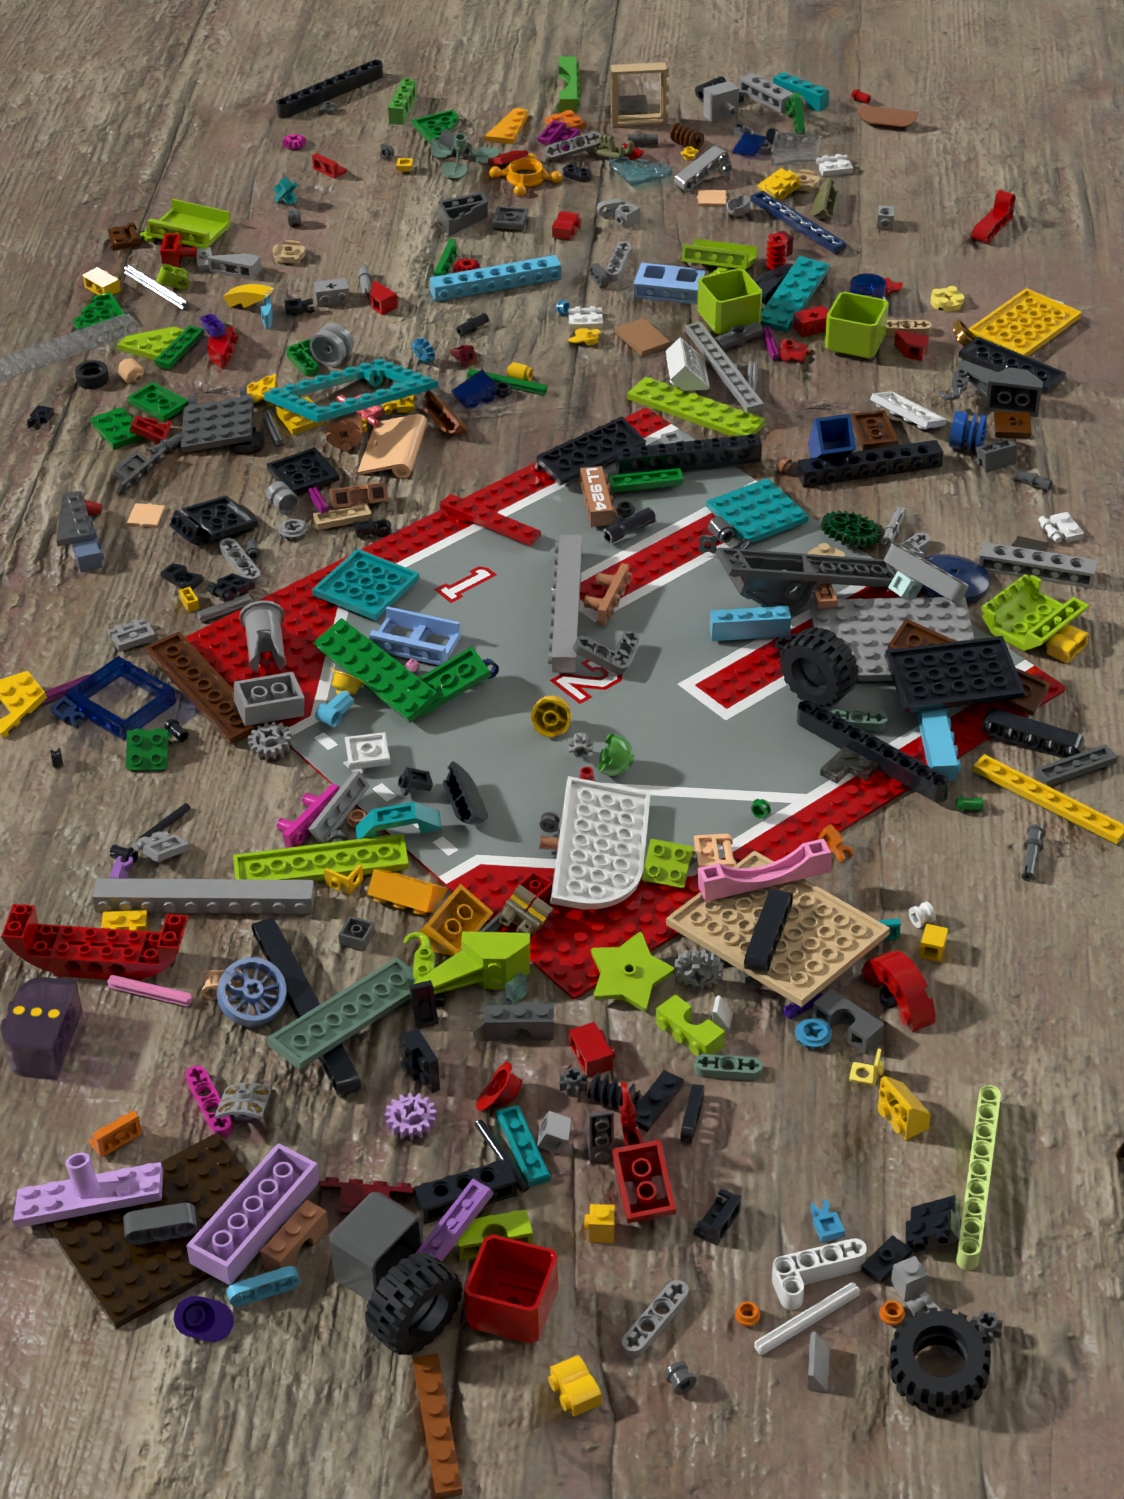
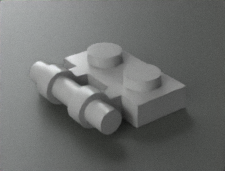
M145 618L131 620V623L122 626L121 624L115 625L114 628L108 630V635L112 637L119 652L156 640L155 633Z
M159 831L153 833L151 837L139 838L137 842L133 843V849L135 851L141 849L143 854L150 857L153 861L160 862L188 851L190 843L176 834L170 836L167 831Z

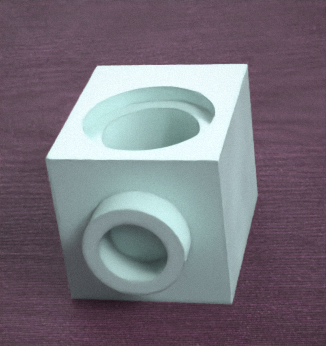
M897 571L888 588L903 598H916L923 584L907 574Z

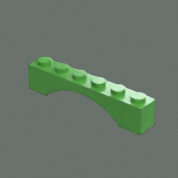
M576 56L559 57V77L565 80L568 86L559 92L560 113L566 110L577 112V107H580L579 62H576Z

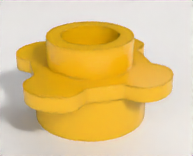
M686 147L684 151H681V155L685 160H694L699 151L693 147Z

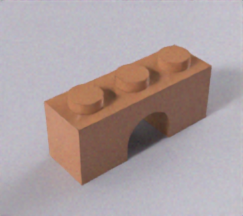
M386 482L330 489L331 504L334 509L389 501Z
M306 1200L261 1249L263 1269L271 1272L286 1266L295 1267L298 1264V1252L302 1244L306 1241L314 1246L329 1229L326 1210Z

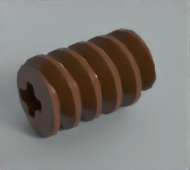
M678 122L671 129L670 138L673 142L685 147H693L697 150L703 145V133L692 128L690 129V127L681 125Z

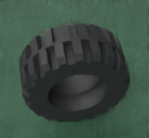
M818 627L805 629L785 645L780 655V671L784 675L785 683L790 686V690L793 693L795 692L800 700H809L821 707H831L838 703L854 689L858 681L859 668L856 665L857 659L852 655L851 648L847 647L844 643L845 641L842 638H838L834 632H828L827 629Z
M429 1253L412 1254L408 1259L404 1258L396 1267L393 1266L388 1271L389 1273L386 1277L379 1281V1286L373 1290L372 1298L366 1306L365 1320L368 1330L388 1349L398 1355L414 1354V1351L419 1352L424 1349L425 1345L431 1344L434 1338L444 1331V1327L451 1322L453 1314L457 1312L459 1307L458 1302L462 1298V1284L458 1275L436 1256Z
M937 1307L929 1308V1312L926 1313L923 1310L914 1313L913 1319L908 1316L903 1320L902 1327H897L894 1332V1339L891 1340L889 1364L892 1382L896 1384V1390L900 1396L907 1395L906 1402L911 1406H915V1404L920 1405V1411L928 1413L929 1409L935 1410V1415H943V1411L949 1410L950 1414L958 1413L959 1407L962 1406L963 1409H967L972 1406L973 1399L978 1401L982 1396L983 1389L987 1387L991 1365L990 1345L987 1344V1337L984 1331L978 1332L979 1325L974 1320L967 1321V1315L961 1312L957 1315L952 1313V1309L945 1308L944 1311H937ZM943 1345L957 1351L963 1358L965 1366L954 1375L937 1377L923 1371L917 1365L915 1356L928 1346Z

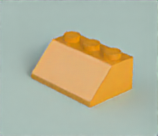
M374 869L367 895L374 896V901L385 904L386 901L394 902V907L406 910L407 906L414 908V913L426 915V912H435L448 888L396 872Z
M460 884L419 932L429 937L430 945L434 952L454 956L462 950V931L478 932L494 912Z

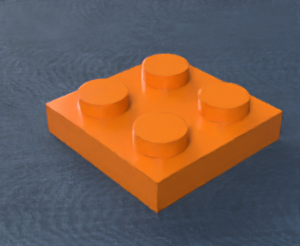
M566 110L562 113L545 117L547 125L552 121L565 122L568 128L579 130L586 128V122L572 110Z

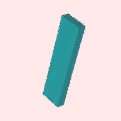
M519 1105L496 1111L498 1122L523 1178L529 1187L551 1181V1175Z

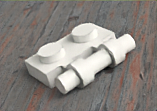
M836 154L830 157L825 155L822 158H816V163L819 164V170L823 177L853 173V166L848 160L847 155Z
M580 306L568 308L569 330L580 328L603 329L602 308H595V306H590V308H580Z
M1068 512L1051 515L1050 520L1046 519L1045 516L1039 518L1041 528L1048 532V537L1055 541V543H1060L1062 539L1069 543L1084 538V532Z

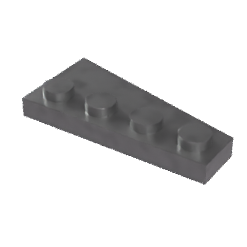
M72 491L63 494L56 539L57 547L94 540V533L82 492Z

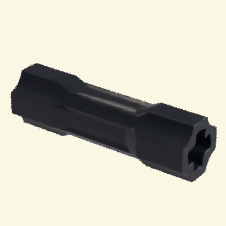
M648 507L621 523H615L603 529L602 536L606 542L612 544L622 539L626 534L656 522V515Z

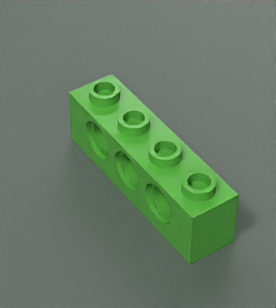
M410 78L402 79L388 107L389 124L404 125L418 97L417 80Z

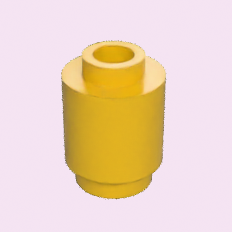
M512 362L511 365H508L506 373L508 377L531 381L533 368H530L529 365Z

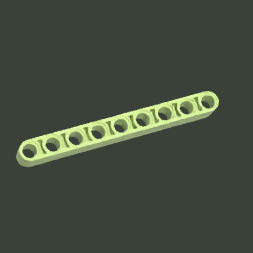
M992 1085L983 1086L979 1091L960 1227V1241L958 1242L956 1257L957 1265L964 1270H973L978 1266L981 1252L1001 1098L1000 1090Z

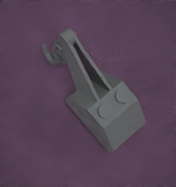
M962 360L958 362L957 371L954 372L951 383L954 394L946 395L942 390L940 391V396L943 399L956 400L967 389L969 381L987 396L985 411L1029 412L1030 416L1038 417L1043 381L1028 370L1008 368L996 372Z

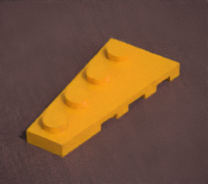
M514 108L485 135V141L515 144L529 116V110Z

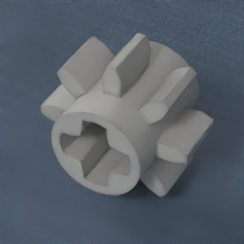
M575 733L573 738H569V753L573 752L575 757L578 758L587 757L589 752H593V738H589L586 733Z

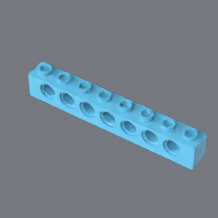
M556 255L430 277V292L435 302L559 280L562 279L561 263Z

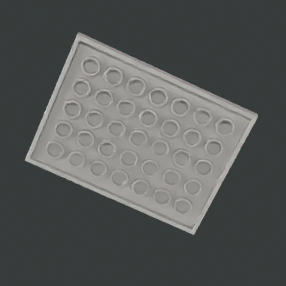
M946 597L837 599V607L830 609L818 608L815 600H810L813 627L824 628L834 632L838 638H842L845 641L844 643L847 647L851 648V653L856 657V665L859 668L858 681H893L885 659V650H887L888 644L905 619H909L955 641L974 639L966 597H963L960 603H956Z

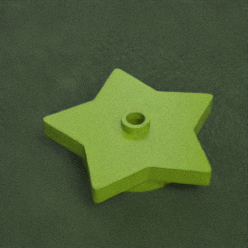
M641 932L637 933L620 947L591 949V955L600 972V977L594 991V1000L616 999L628 1002L641 1011L646 1012L653 988L674 974L673 966L650 954Z

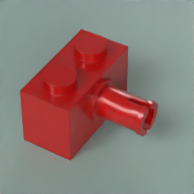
M165 234L160 249L162 265L168 264L179 268L183 257H197V247H183L181 234Z

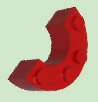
M898 950L894 952L889 951L865 962L863 968H861L863 978L868 980L873 987L883 983L888 986L897 1001L900 1021L912 1033L935 1023L936 1015L933 998L928 999L925 991L928 985L918 967L907 955Z

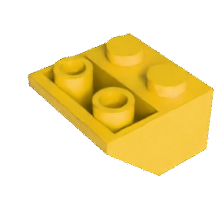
M886 1076L882 1077L877 1105L879 1114L890 1122L893 1130L900 1134L905 1141L928 1130L931 1116L929 1111L903 1082Z

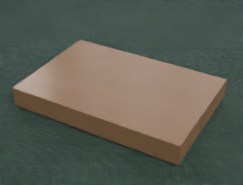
M644 318L615 327V333L640 356L670 347V341Z

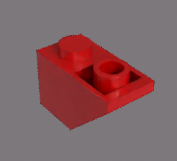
M376 280L373 281L371 289L372 309L381 315L396 309L397 293Z
M896 329L894 346L905 358L922 361L928 351L929 336Z

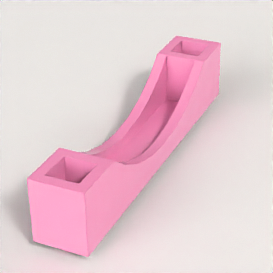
M819 839L803 843L786 857L760 867L734 868L720 863L698 868L699 889L706 902L831 872V851L825 840Z

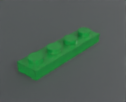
M449 238L435 268L434 277L447 275L450 272L451 264H454L455 255H458L459 250L458 246H456V239Z
M189 325L154 360L155 366L170 370L205 335L204 329Z
M678 468L608 476L611 493L684 485V478L681 469Z

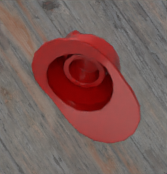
M509 1062L503 1063L496 1070L490 1083L481 1093L476 1103L478 1111L489 1108L493 1103L502 1106L507 1105L516 1098L522 1086V1080L512 1072V1065Z

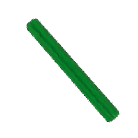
M474 369L467 371L468 379L495 385L500 382H507L511 388L546 395L548 392V386L545 384Z

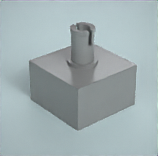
M731 81L704 88L703 115L709 121L714 123L738 116L739 88Z

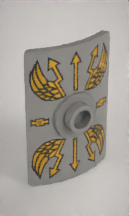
M251 1082L238 1083L226 1087L215 1117L218 1119L234 1115L235 1120H253V1117L261 1119L272 1088Z

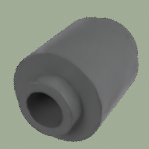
M715 517L710 520L708 530L717 537L718 541L728 543L733 539V528L722 517Z

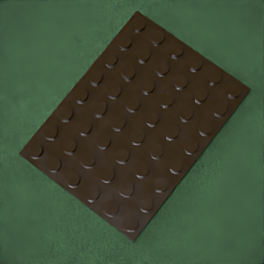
M218 1132L161 1162L163 1166L162 1199L160 1201L45 1223L46 1229L115 1330L212 1277V1275L190 1264L187 1244L250 1175ZM179 1203H191L194 1205L197 1231L193 1235L139 1245H131L125 1241L123 1217L127 1213Z

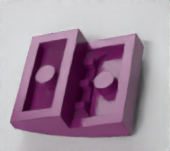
M552 121L537 140L543 145L548 146L580 136V130L566 127L565 122ZM564 145L561 149L567 151L569 146Z

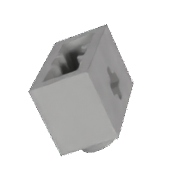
M346 278L313 282L317 307L350 302Z

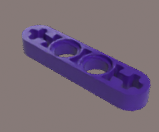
M214 314L200 317L202 327L211 337L221 336L226 333L224 324Z

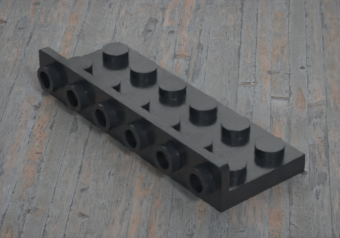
M622 416L611 420L607 424L598 426L594 430L585 432L579 437L570 439L566 443L555 446L553 449L537 455L535 468L537 470L543 468L561 486L580 477V468L604 466L616 460V449L640 447L646 445V440Z

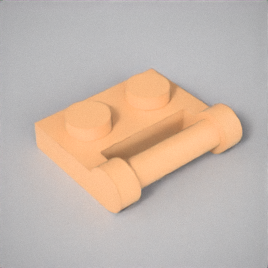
M730 834L694 835L698 868L717 863L734 867L737 863L733 858L732 836ZM717 845L723 846L725 860H719Z

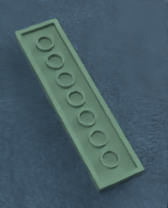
M397 957L267 1037L266 1044L297 1069H302L411 999L409 985L414 984L416 981L413 977V969Z

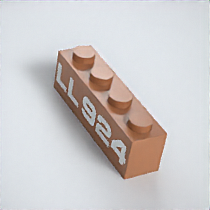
M602 466L580 468V483L590 526L613 525V517H616L615 506H613V497L610 495L607 473L603 472Z

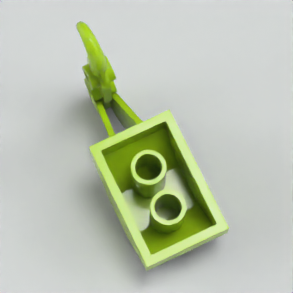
M462 931V950L436 968H434L435 953L426 934L413 932L404 939V944H408L411 939H420L422 941L421 946L414 955L413 977L416 980L414 984L431 980L434 994L474 983L483 989L507 990L530 974V933Z

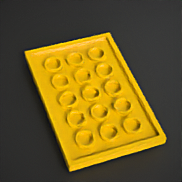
M1025 288L967 329V332L974 339L980 337L1028 357L1079 320L1082 312Z

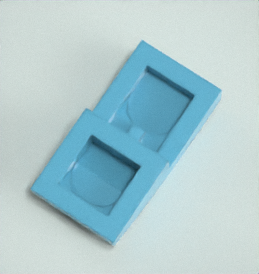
M267 296L263 299L264 306H261L262 322L265 329H269L273 321L271 298Z

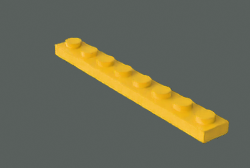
M985 754L973 764V772L1116 845L1124 838V824Z

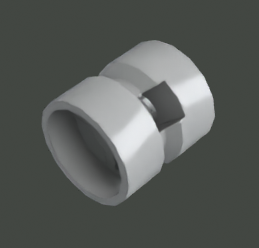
M276 481L266 491V498L280 513L284 515L290 514L298 507L299 498L284 482Z

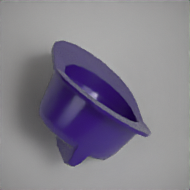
M190 1296L183 1299L174 1311L173 1320L175 1327L181 1334L187 1337L207 1342H217L228 1336L233 1328L234 1317L231 1309L226 1304L217 1300L201 1296Z

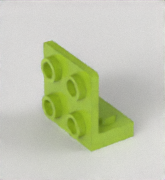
M650 838L642 880L684 888L690 860L694 861L695 857L693 846Z

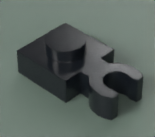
M37 405L27 420L28 428L35 425L36 430H39L41 423L47 424L54 415V408Z

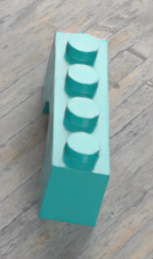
M781 72L773 77L774 84L792 93L793 91L800 93L805 99L808 108L820 112L828 107L829 90L822 86H817L799 77L791 76L786 72Z

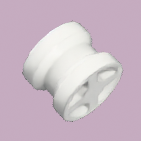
M923 902L919 907L913 906L909 909L910 920L916 928H921L925 923H933L936 920L935 911L929 902Z

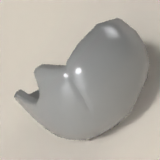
M740 195L738 198L729 200L726 204L728 213L735 217L746 215L750 210L749 196L744 198Z

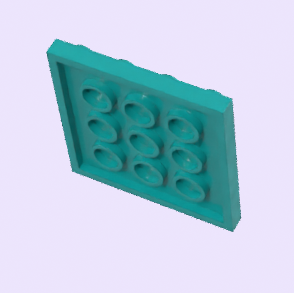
M769 478L706 501V507L716 517H722L733 528L734 534L740 540L747 538L751 543L809 522V515Z
M356 549L316 585L312 591L316 597L376 621L386 611L387 606L391 607L420 579V574Z

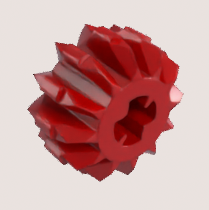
M461 258L460 261H455L453 273L480 269L481 267L478 260Z

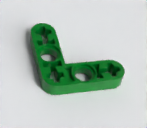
M793 93L786 102L787 116H793L795 134L804 137L805 124L801 94Z
M311 339L286 348L288 360L308 377L316 376L319 372L317 362L310 357L312 353L308 347H310Z

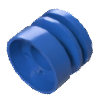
M956 410L951 427L949 447L961 450L964 443L968 442V451H972L973 444H976L975 452H977L976 447L983 446L986 440L988 429L987 415H982L980 422H978V414H974L972 421H969L968 412Z

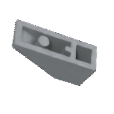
M246 253L208 256L209 272L254 280L262 271L260 256Z

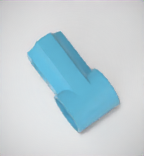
M346 691L339 693L328 704L321 703L317 707L315 719L329 726L336 727L340 723L342 715L354 704V699Z

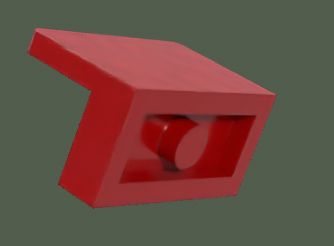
M317 153L312 155L313 169L334 179L347 172L346 168L338 165L337 162Z

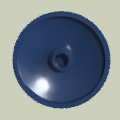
M935 554L923 558L969 585L963 596L966 597L967 603L978 601L987 594L990 578L986 570L978 563L952 554ZM924 584L920 589V592L929 598L944 597Z

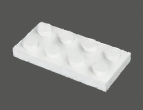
M893 391L872 393L870 400L875 402L876 406L889 409L890 413L904 417L903 419L907 422L918 424L917 427L927 430L928 428L946 425V418Z

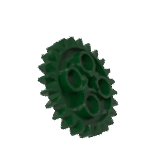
M838 510L836 513L832 511L824 515L821 523V530L824 531V534L829 535L828 538H835V542L841 541L842 545L846 543L849 547L851 545H854L856 548L858 546L863 548L866 546L871 547L879 543L882 534L881 528L878 527L879 524L874 523V520H868V517H861L862 514L857 515L854 512L848 513L845 511L842 513Z

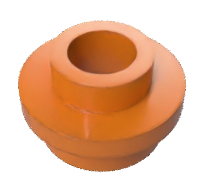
M890 1300L881 1306L879 1316L885 1324L895 1326L901 1324L905 1319V1310L899 1302Z
M743 1302L735 1310V1319L742 1326L751 1327L760 1320V1310L753 1302Z

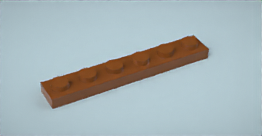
M438 1353L412 1357L436 1499L462 1495V1484Z

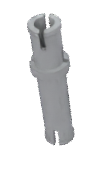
M363 264V268L359 265L358 280L361 284L362 298L368 301L367 296L371 300V276L366 264Z
M898 506L895 509L889 525L885 527L884 536L881 539L883 546L890 547L898 536L900 525L907 513L904 507Z

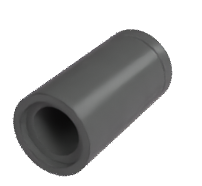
M445 129L439 137V143L451 150L455 134ZM468 148L464 152H460L461 157L466 158L469 155Z

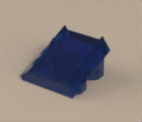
M481 369L452 389L451 393L468 409L477 407L480 402H492L497 386L495 380L493 381L484 372V369Z

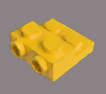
M780 168L758 184L757 187L759 191H764L778 201H781L799 188L801 182L799 176L791 170L785 171L783 168Z
M298 396V397H300V398H302V399H307V401H309V402H311V403H314V402L309 398V396H305V397ZM276 406L277 418L292 435L324 425V421L317 423L285 408Z

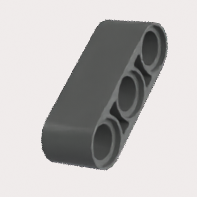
M179 1203L132 1211L123 1217L125 1241L131 1245L193 1235L197 1231L196 1210L191 1203Z

